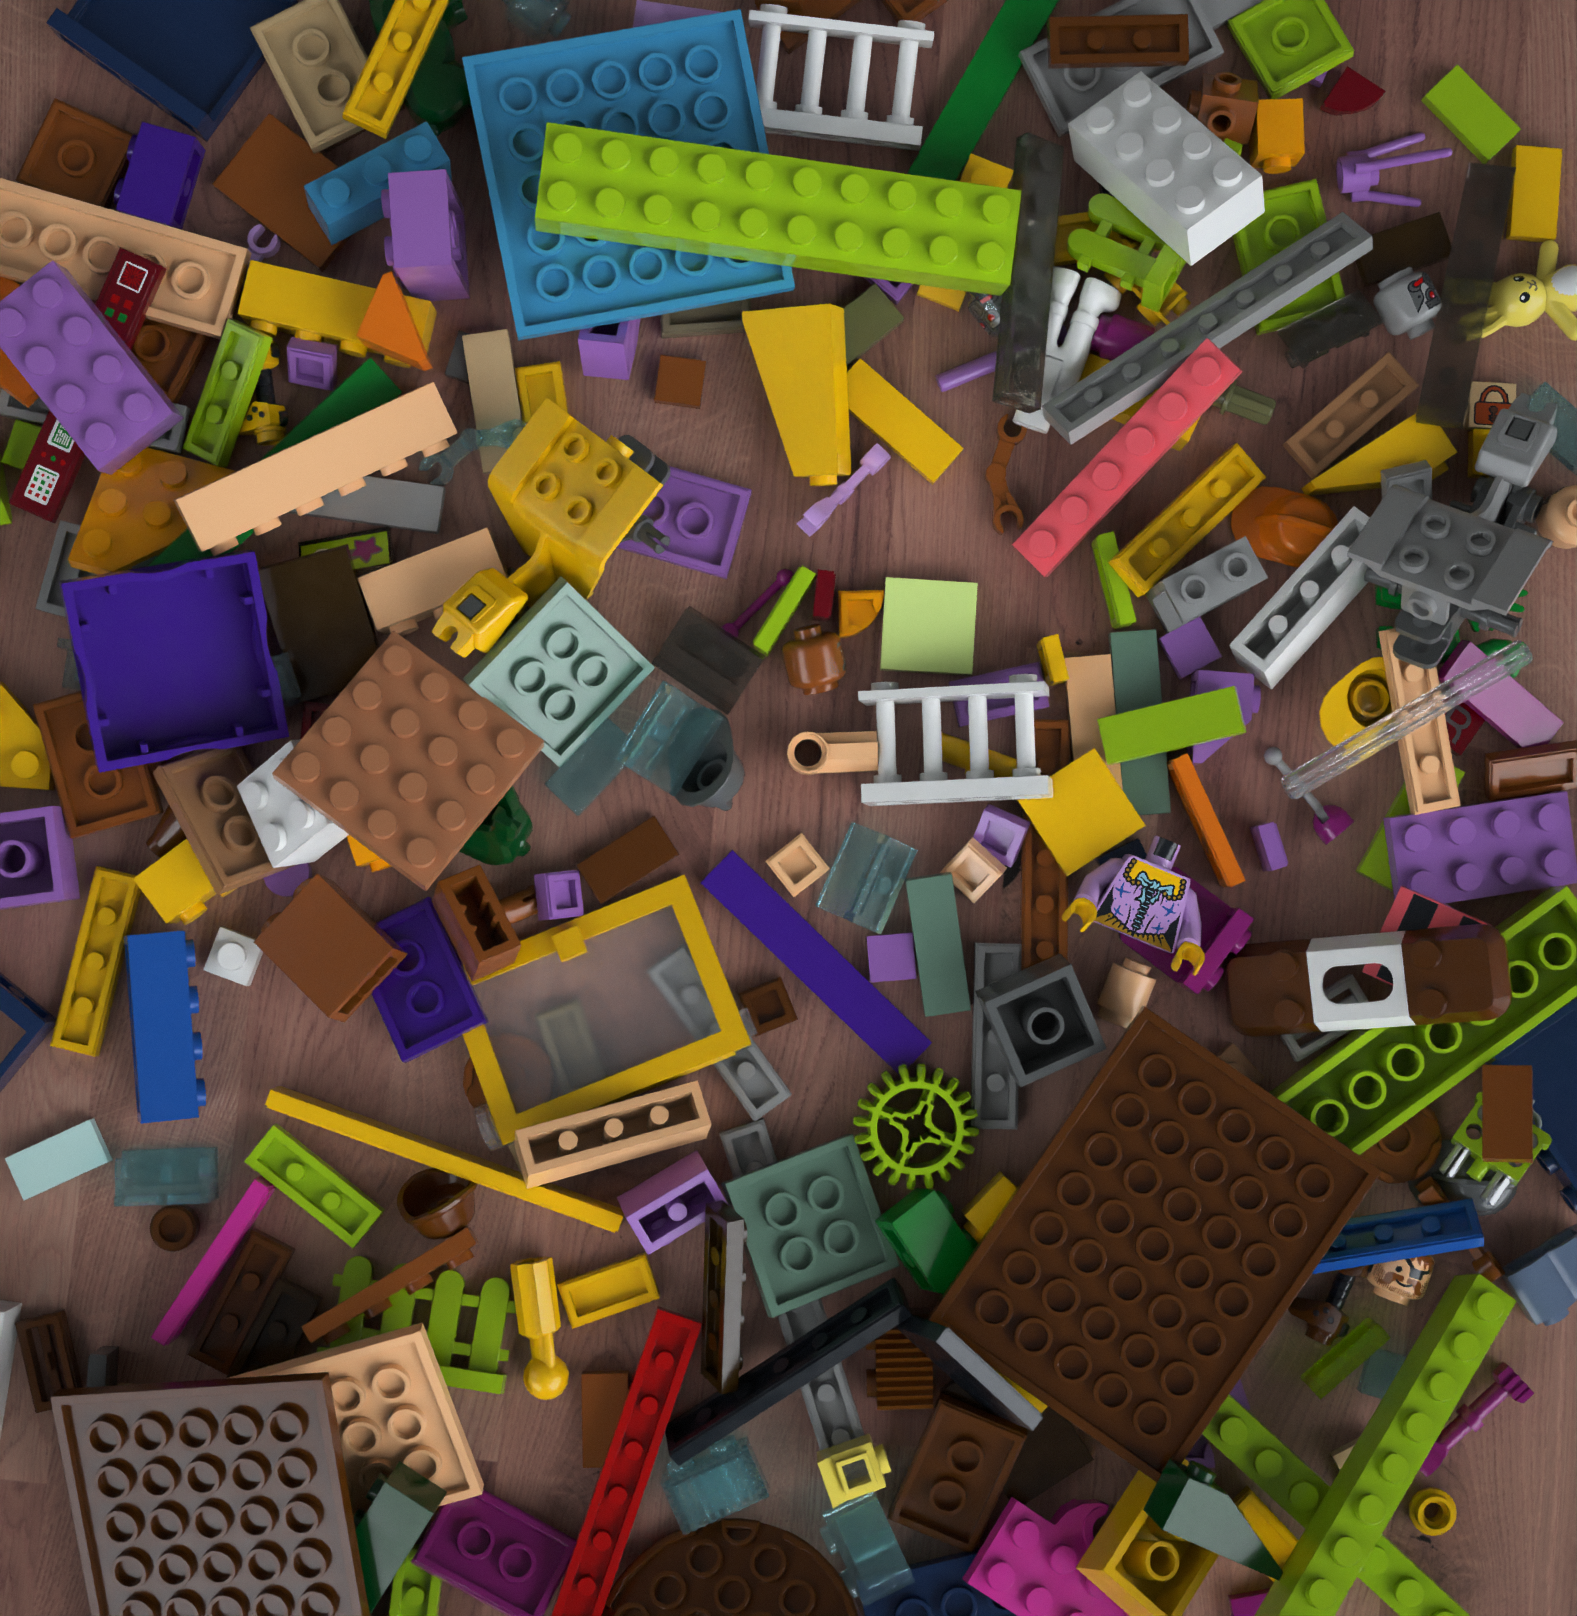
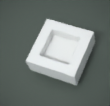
M222 926L218 930L203 970L244 986H250L263 951L254 943L256 938Z

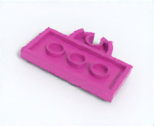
M1011 1497L962 1578L969 1585L1017 1616H1129L1076 1568L1094 1540V1523L1098 1518L1106 1515L1109 1508L1108 1504L1096 1499L1076 1500L1074 1498L1060 1506L1051 1520L1048 1521Z

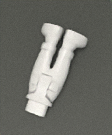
M1055 266L1042 267L1037 278L1039 287L1047 292V300L1042 302L1039 311L1040 315L1029 335L1021 359L1018 374V393L1014 398L1018 407L1012 420L1017 425L1044 434L1048 432L1050 424L1044 419L1041 406L1078 383L1089 355L1093 334L1099 324L1097 317L1102 312L1110 313L1115 311L1119 307L1122 297L1121 293L1111 285L1096 278H1086L1080 294L1077 311L1072 315L1070 327L1062 346L1058 347L1057 341L1069 311L1068 305L1075 294L1081 276L1073 270Z

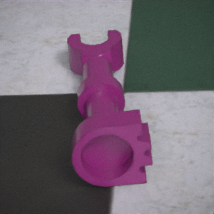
M1502 1361L1492 1371L1495 1382L1469 1406L1463 1404L1456 1410L1458 1416L1441 1431L1419 1469L1426 1477L1437 1470L1443 1459L1448 1455V1451L1471 1430L1476 1433L1484 1426L1482 1420L1508 1396L1524 1404L1534 1394L1528 1385L1505 1362Z

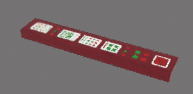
M120 247L95 305L124 343L132 350L146 318L145 314L148 307H151L167 269ZM50 410L9 504L49 522L56 523L86 455Z

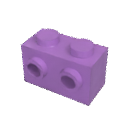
M697 1150L617 1197L625 1218L648 1255L670 1244L679 1236L705 1222L706 1203L723 1200L729 1205Z

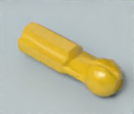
M543 1256L517 1260L510 1264L518 1332L520 1335L529 1338L531 1359L524 1368L523 1382L526 1390L531 1395L541 1400H549L562 1394L569 1378L566 1363L555 1355L553 1334L561 1328L553 1259L552 1257Z

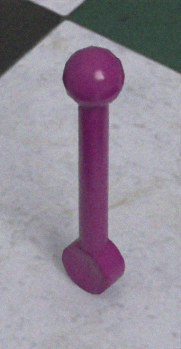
M786 568L779 570L776 575V581L733 623H726L721 627L720 634L722 638L728 642L736 640L739 635V629L778 590L788 585L794 575L793 572Z

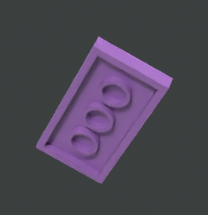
M1567 791L1469 804L1418 815L1404 814L1383 818L1394 900L1401 886H1405L1445 904L1577 883V863Z

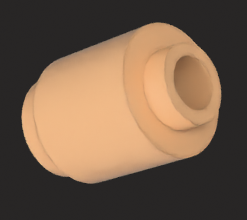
M1125 957L1123 964L1113 962L1097 1004L1101 1005L1097 1016L1118 1026L1128 1028L1141 1007H1146L1157 979L1149 975L1151 967L1128 957Z

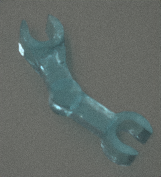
M513 419L491 429H465L461 433L460 438L443 453L424 457L420 462L419 470L428 471L434 463L439 462L442 472L430 484L436 486L445 485L452 479L453 467L473 450L488 446L508 449L513 443L512 436L514 430L518 427H525L528 422Z

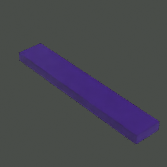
M733 850L703 879L701 884L899 1076V1065L905 1064L908 1068L931 1045L932 1042Z

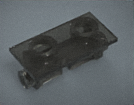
M1357 290L1277 330V334L1289 349L1285 352V357L1290 367L1300 366L1305 368L1309 365V362L1329 353L1330 349L1334 347L1339 348L1359 337L1365 338L1369 336L1370 330L1382 324L1383 320L1360 290Z

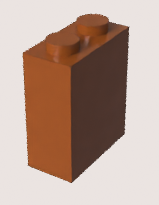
M317 873L313 878L304 880L293 893L294 899L282 912L273 914L264 922L261 927L262 933L254 943L328 1018L345 1023L371 995L372 991L384 981L408 954L333 880Z

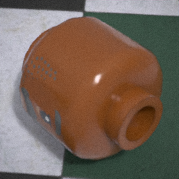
M812 624L794 629L795 638L787 641L782 647L783 661L790 685L802 689L804 695L824 693L839 687L838 680L844 677L847 672L839 635L831 631H822L820 624Z

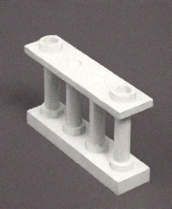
M774 4L760 5V11L749 10L748 20L750 27L762 29L756 90L765 133L915 151L920 150L923 126L914 125V118L910 117L918 47L932 48L934 31L925 30L926 24L917 21L900 20L898 21V26L893 27L787 14V7ZM781 31L808 34L801 103L795 106V111L778 110L777 102L773 101ZM827 36L854 39L846 110H841V117L822 115L823 108L819 107ZM872 42L900 45L892 115H887L886 122L868 120L869 113L864 112Z
M1017 674L1009 676V683L899 689L898 682L871 683L870 691H858V700L866 706L876 705L878 775L874 776V783L861 784V803L868 806L1053 798V779L1048 775H1041V768H1036L1033 697L1050 696L1049 686L1045 681H1037V675ZM1015 698L1017 768L1012 769L1013 777L994 778V770H989L987 699ZM968 701L970 771H966V779L948 780V773L943 772L940 702ZM922 703L924 773H920V781L902 782L901 775L897 774L895 704Z

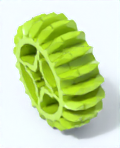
M924 1063L917 1064L916 1077H909L906 1065L901 1064L898 1066L901 1079L895 1082L887 1070L881 1073V1077L887 1085L882 1091L872 1082L867 1085L869 1092L876 1097L873 1102L865 1098L858 1099L857 1105L869 1111L868 1116L858 1115L853 1117L854 1125L867 1127V1132L858 1133L854 1136L856 1144L870 1142L871 1147L861 1153V1158L865 1162L878 1156L879 1160L872 1169L876 1176L882 1174L889 1167L892 1169L888 1177L889 1184L896 1185L902 1173L906 1174L907 1189L913 1190L916 1185V1176L923 1175V1182L926 1188L929 1189L934 1186L931 1173L938 1171L942 1180L948 1182L951 1180V1177L945 1166L949 1162L959 1170H963L965 1167L964 1162L956 1154L959 1150L966 1154L974 1153L975 1148L971 1144L964 1142L963 1138L964 1136H978L979 1129L971 1125H965L964 1121L974 1119L978 1116L975 1108L962 1110L960 1107L971 1099L968 1091H963L953 1096L952 1092L959 1085V1080L956 1077L950 1078L944 1086L940 1084L944 1073L942 1068L936 1067L931 1078L928 1079L925 1078L926 1067ZM912 1088L924 1089L921 1097H918L914 1106L909 1109L900 1110L885 1105L890 1098L901 1091ZM937 1094L946 1100L952 1111L954 1121L952 1134L932 1123L931 1114ZM922 1112L924 1125L937 1135L925 1132L921 1136L918 1133V1137H911L909 1142L907 1126L901 1120L894 1117L906 1120L911 1116L914 1120L913 1115H920ZM878 1118L889 1122L890 1125L895 1126L900 1131L901 1137L895 1158L883 1148L878 1139ZM930 1142L946 1147L938 1156L929 1161L908 1163L917 1147L923 1143Z

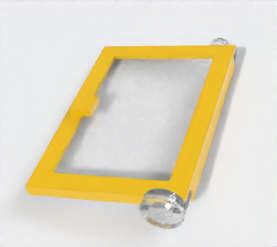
M684 874L521 940V948L514 964L475 981L470 979L489 1022L462 1034L487 1101L486 1104L474 1108L475 1117L486 1145L490 1151H494L515 1142L516 1130L621 1102L734 1056L737 1052L752 1047L753 1045L749 1037L758 1032L748 1008L738 1010L688 880Z

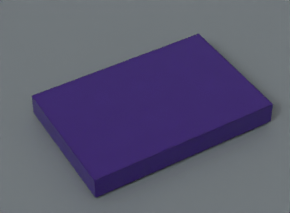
M427 897L376 922L408 954L371 993L402 1062L407 1063L489 1022L460 957L432 904L431 897Z

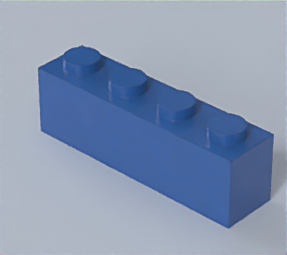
M185 931L124 936L137 1120L143 1124L199 1118L198 1107L206 1106V1089L204 1078L196 1079L195 1060H202L203 1049L201 1033L192 1032L191 1014L199 1013L197 986H189L188 968L195 967L196 965L193 939H185Z

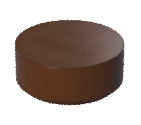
M172 1203L159 1209L152 1217L150 1223V1234L154 1243L161 1249L170 1252L180 1251L191 1245L196 1240L200 1230V1222L196 1212L191 1207L182 1203Z

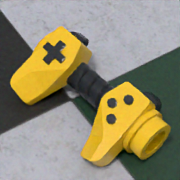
M272 340L255 387L257 401L253 402L248 408L239 435L245 436L254 434L257 436L258 445L262 446L276 445L285 436L288 424V413L285 411L284 406L276 405L274 385H272V369L279 364L278 357L280 356L279 346L274 340Z

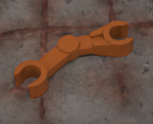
M1008 414L1001 417L997 424L996 435L999 442L991 464L985 472V479L990 485L993 496V528L999 535L1004 533L1003 526L1000 523V516L1004 513H1010L1015 517L1018 531H1020L1024 523V515L1010 494L1005 477L1013 448L1022 442L1027 433V428L1021 426L1020 434L1015 437L1006 435L1003 427L1007 421Z
M1431 1176L1415 1185V1188L1420 1192L1417 1197L1424 1206L1450 1202L1441 1186ZM1482 1247L1468 1249L1474 1258L1472 1265L1476 1273L1481 1274L1490 1282H1494L1506 1274L1500 1262L1490 1251L1485 1252Z

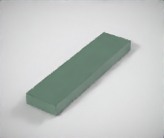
M1156 629L1109 633V651L1111 654L1116 714L1161 704L1162 695ZM1166 752L1120 763L1123 792L1139 816L1171 813Z

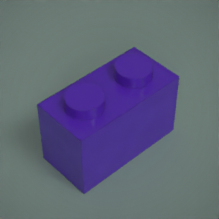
M142 122L138 135L134 134L128 145L127 159L130 163L125 178H120L115 188L114 203L117 205L115 210L182 230L206 152L197 138Z

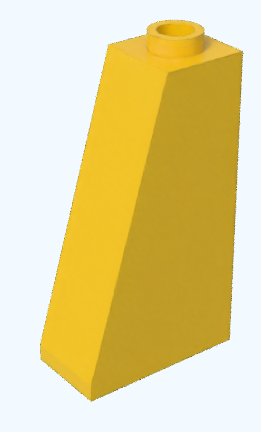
M829 303L742 311V322L794 477L809 478L810 486L837 485V476L852 475L844 308Z

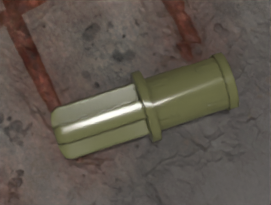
M1235 380L1211 405L1221 409L1219 414L1224 415L1225 411L1256 423L1267 425L1274 412L1276 401L1236 385L1237 380Z

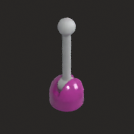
M1277 747L1268 748L1264 753L1265 761L1270 765H1275L1315 811L1312 820L1313 829L1325 845L1355 822L1339 806H1322L1282 760L1281 750Z

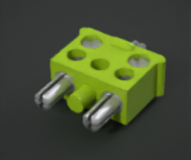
M1478 1092L1474 1100L1475 1106L1452 1137L1451 1143L1455 1146L1439 1170L1444 1174L1460 1150H1462V1154L1446 1175V1177L1454 1178L1470 1155L1475 1159L1466 1172L1470 1177L1481 1182L1489 1169L1496 1173L1480 1195L1483 1202L1488 1198L1501 1177L1504 1178L1487 1203L1494 1206L1510 1183L1516 1186L1532 1163H1522L1519 1167H1513L1508 1162H1483L1482 1092ZM1533 1109V1119L1535 1121V1125L1533 1124L1534 1161L1541 1149L1547 1150L1552 1139L1548 1133L1541 1129V1117ZM1468 1129H1476L1480 1132L1481 1137L1479 1139H1471L1467 1136L1466 1131Z

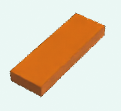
M1188 753L1167 761L1168 773L1219 885L1223 888L1233 887L1246 881Z

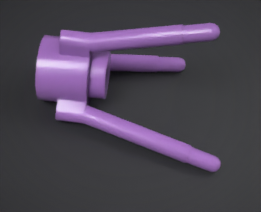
M1419 132L1368 149L1346 152V156L1337 158L1336 176L1339 193H1350L1351 202L1373 201L1419 207L1421 205L1419 198L1370 191V186H1375L1379 183V170L1449 157L1453 151L1451 148H1442L1383 159L1376 158L1377 156L1423 141L1425 134Z

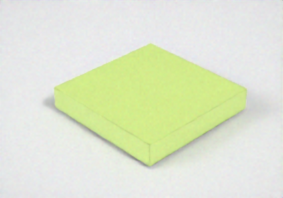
M886 577L880 670L971 676L973 673L978 583Z

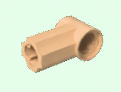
M807 731L799 733L792 738L788 745V762L793 770L803 775L878 771L877 731L829 733ZM811 741L819 746L821 758L818 763L813 766H803L798 763L794 752L797 745L801 742Z

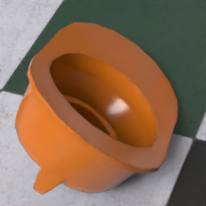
M1262 486L1254 489L1231 513V530L1235 541L1246 536L1258 558L1296 568L1300 567L1338 524L1336 515L1326 503L1315 497L1279 487Z

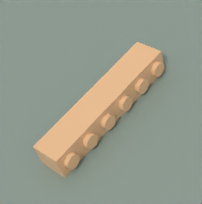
M431 382L175 499L174 502L198 550L203 552L210 549L213 556H216L239 545L235 536L250 529H253L255 535L259 536L282 525L278 516L296 509L299 516H302L323 506L324 502L321 497L338 489L341 497L366 486L363 477L380 470L382 476L385 477L407 467L408 463L405 457L422 451L426 458L450 447L446 438L457 434V430L434 382Z

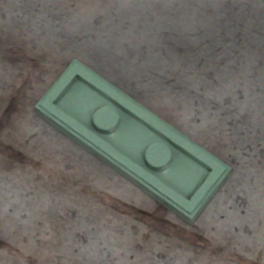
M946 872L906 878L905 884L924 1015L929 1017L969 1011L971 1006L952 873Z

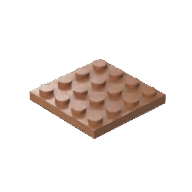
M393 631L272 774L276 781L424 891H427L542 750L544 740L487 698L481 697L469 685Z

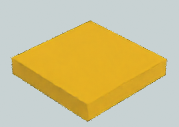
M1095 748L1050 776L1053 779V798L1016 800L1066 876H1069L1146 826Z

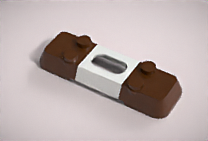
M1487 924L1245 944L1237 954L1230 951L1223 963L1227 1012L1230 1024L1237 1032L1251 1037L1485 1021L1499 1018L1507 1012L1512 1002L1507 944L1501 932ZM1377 963L1387 967L1392 974L1393 990L1389 997L1381 1001L1339 1004L1329 1000L1323 990V977L1326 971L1335 966Z

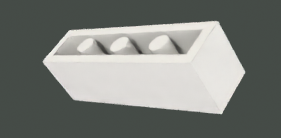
M1355 506L1352 507L1229 645L1236 662L1249 673L1254 674V677L1271 690L1368 583L1364 581L1368 566L1361 561L1347 557L1348 550L1370 519L1369 516Z

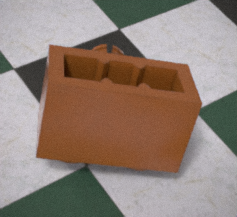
M480 864L438 881L432 898V904L471 981L514 964L521 948V943L511 924L538 913L537 901L534 897L536 894L534 885H530L526 889L498 900Z

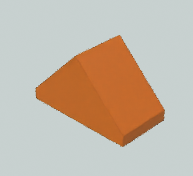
M392 271L383 274L356 336L365 347L422 371L432 369V364L399 282Z

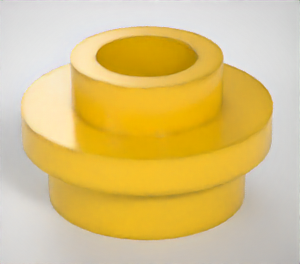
M1428 1487L1418 1491L1412 1497L1409 1504V1517L1412 1524L1420 1532L1430 1536H1438L1450 1530L1455 1523L1457 1516L1456 1505L1445 1491L1435 1487ZM1430 1503L1438 1504V1513L1431 1518L1425 1517L1424 1510L1426 1506Z

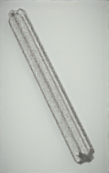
M1524 641L1510 643L1289 772L1280 779L1285 793L1291 799H1298L1525 667L1533 660L1529 647Z

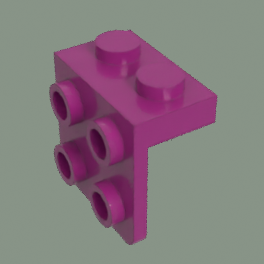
M1172 867L1171 871L1190 879V888L1197 895L1202 923L1200 948L1205 954L1204 963L1198 974L1193 976L1194 967L1192 963L1182 959L1177 972L1171 969L1172 960L1178 950L1177 947L1174 953H1168L1119 933V938L1124 944L1188 992L1199 994L1202 989L1208 992L1224 973V969L1220 967V964L1229 952L1237 954L1250 939L1252 932L1247 928L1254 919L1240 908H1231L1182 870Z

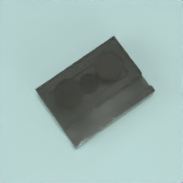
M689 606L685 609L651 664L728 715L766 657Z

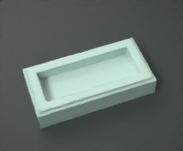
M94 1118L5 1158L23 1200H27L113 1160Z

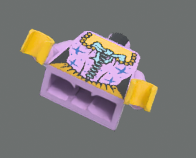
M1159 836L1154 837L1145 860L1131 854H1124L1122 858H1110L1087 874L1074 901L1062 914V920L1065 922L1073 913L1078 914L1083 920L1080 932H1084L1092 922H1095L1164 952L1174 953L1177 947L1178 950L1171 963V969L1176 972L1182 963V959L1192 963L1194 967L1192 974L1196 976L1205 960V954L1200 948L1202 923L1197 895L1190 888L1189 878L1171 871L1181 846Z

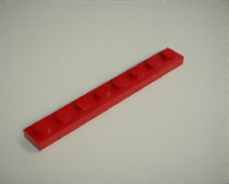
M657 1306L550 1616H602L702 1326L701 1320Z

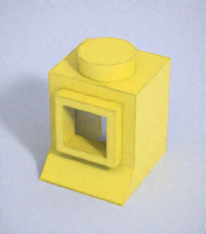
M870 1433L817 1451V1464L833 1509L845 1501L885 1488L884 1474L892 1472L883 1444L874 1447Z

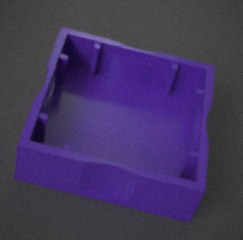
M243 550L59 581L95 763L99 773L164 761L192 750L228 749L289 737L278 672L270 657L267 644V614L255 551Z

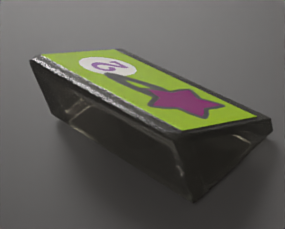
M389 526L298 542L299 557L348 544L358 577L396 563Z

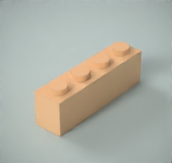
M697 1080L516 1130L514 1146L526 1188L529 1189L706 1139L711 1127V1121Z

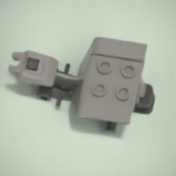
M1521 393L1513 401L1509 409L1503 408L1500 410L1477 457L1475 470L1489 475V477L1480 476L1476 481L1470 501L1473 502L1472 506L1456 500H1452L1449 504L1450 506L1431 500L1424 494L1394 484L1348 550L1347 557L1361 561L1368 566L1364 581L1387 588L1388 594L1394 597L1402 594V609L1395 620V630L1400 635L1393 645V654L1399 660L1423 669L1434 668L1448 649L1455 633L1465 618L1479 623V629L1485 631L1493 628L1514 638L1519 633L1523 618L1507 613L1546 550L1553 543L1550 539L1538 536L1535 528L1524 525L1526 521L1534 523L1542 508L1543 497L1538 496L1535 489L1527 486L1556 441L1557 427L1553 423L1556 418L1558 404L1548 402L1543 410L1538 412L1530 411L1531 395Z

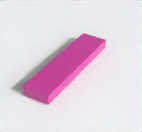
M263 1176L253 1180L153 1332L151 1338L161 1345H169L180 1336L277 1187Z

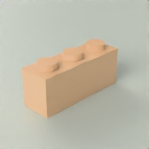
M487 527L357 579L377 630L384 635L395 631L399 635L404 636L419 628L417 622L434 616L435 620L438 621L443 614V603L476 572L495 568L506 578L509 575L507 574V569L495 538Z

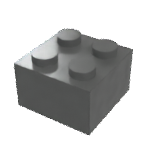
M1061 954L975 991L1008 1069L1020 1087L1107 1049L1073 967Z

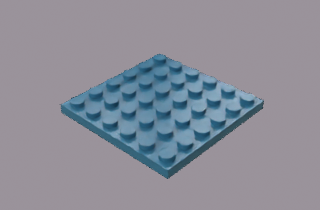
M741 9L462 57L518 341L794 291V278L792 268L789 266L536 231L535 212L547 122L769 154Z

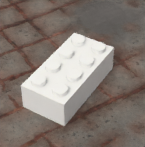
M1142 71L1068 123L1074 161L1190 266L1265 212L1262 175Z

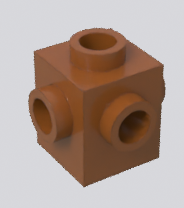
M1218 72L1215 75L1202 73L1199 90H1190L1186 110L1223 142L1228 138L1237 143L1248 145L1259 103L1257 81L1241 79L1238 75L1230 72Z

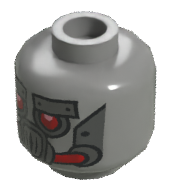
M1408 267L1377 284L1380 291L1375 295L1373 302L1389 334L1401 335L1407 333L1410 340L1436 327L1432 319L1442 312L1443 302L1427 273L1423 271L1414 273L1412 267Z

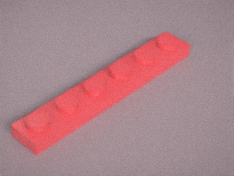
M1206 338L1012 545L1044 577H1048L1243 371L1210 339Z

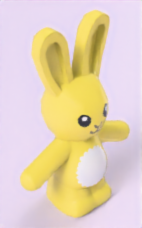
M1546 240L1540 246L1536 277L1532 274L1518 273L1509 275L1498 282L1448 281L1442 291L1446 301L1463 306H1491L1488 309L1462 318L1455 327V337L1460 342H1476L1505 325L1512 327L1529 325L1546 312L1570 340L1577 341V318L1572 313L1577 311V265L1569 264L1556 270L1559 247L1555 241Z

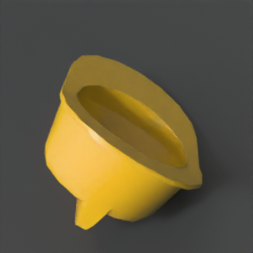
M1372 657L1360 663L1333 685L1323 697L1319 711L1320 727L1326 739L1338 750L1350 754L1365 753L1376 747L1396 730L1383 657Z

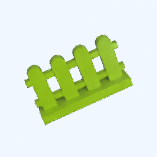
M1226 138L1224 143L1241 157L1243 145ZM1104 193L1093 196L1089 201L1088 216L1093 223L1099 226L1095 232L1082 228L1072 231L1067 243L1069 255L1078 260V269L1088 272L1091 266L1121 278L1120 286L1130 291L1134 284L1142 287L1141 306L1158 312L1184 268L1186 261L1115 197ZM1111 231H1114L1142 244L1137 251L1108 237ZM1154 249L1160 251L1157 258L1151 257Z
M362 1256L352 1257L345 1264L343 1275L334 1274L332 1285L341 1287L338 1304L378 1281L372 1280L374 1266L368 1258ZM407 1263L398 1264L392 1269L391 1273ZM444 1271L438 1276L435 1289L423 1287L409 1296L404 1288L390 1296L389 1300L393 1306L383 1312L380 1330L364 1328L366 1316L362 1313L347 1322L351 1329L350 1332L331 1342L330 1347L318 1346L317 1352L411 1326L416 1298L430 1300L433 1302L427 1335L446 1385L504 1394L507 1374L497 1373L499 1361L508 1362L510 1350L501 1349L507 1313L516 1314L515 1302L509 1301L511 1294L510 1285L506 1280L494 1277L484 1283L481 1296L464 1294L465 1280L463 1276L457 1271ZM462 1306L479 1308L473 1344L455 1342ZM453 1354L470 1356L468 1368L451 1366Z

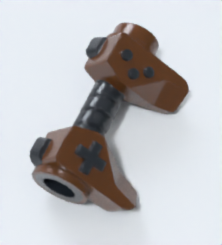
M1374 1264L1338 1270L1336 1279L1325 1302L1295 1297L1288 1310L1293 1316L1308 1322L1306 1336L1331 1347L1334 1339L1347 1335L1350 1328L1348 1324L1349 1316L1342 1311L1356 1277L1367 1278Z

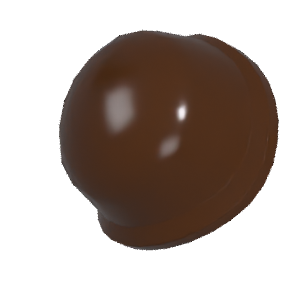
M436 1168L425 1169L411 1176L403 1184L397 1196V1207L402 1218L412 1225L424 1238L432 1240L446 1239L462 1231L472 1220L475 1214L474 1191L478 1183Z

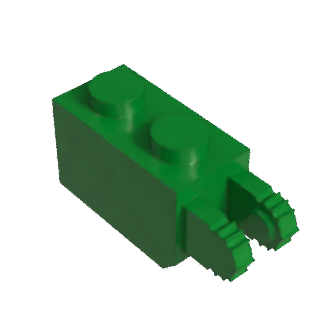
M917 1187L874 1221L919 1289L944 1294L978 1244L968 1231L959 1228L951 1216L954 1213V1208L943 1193L934 1189Z

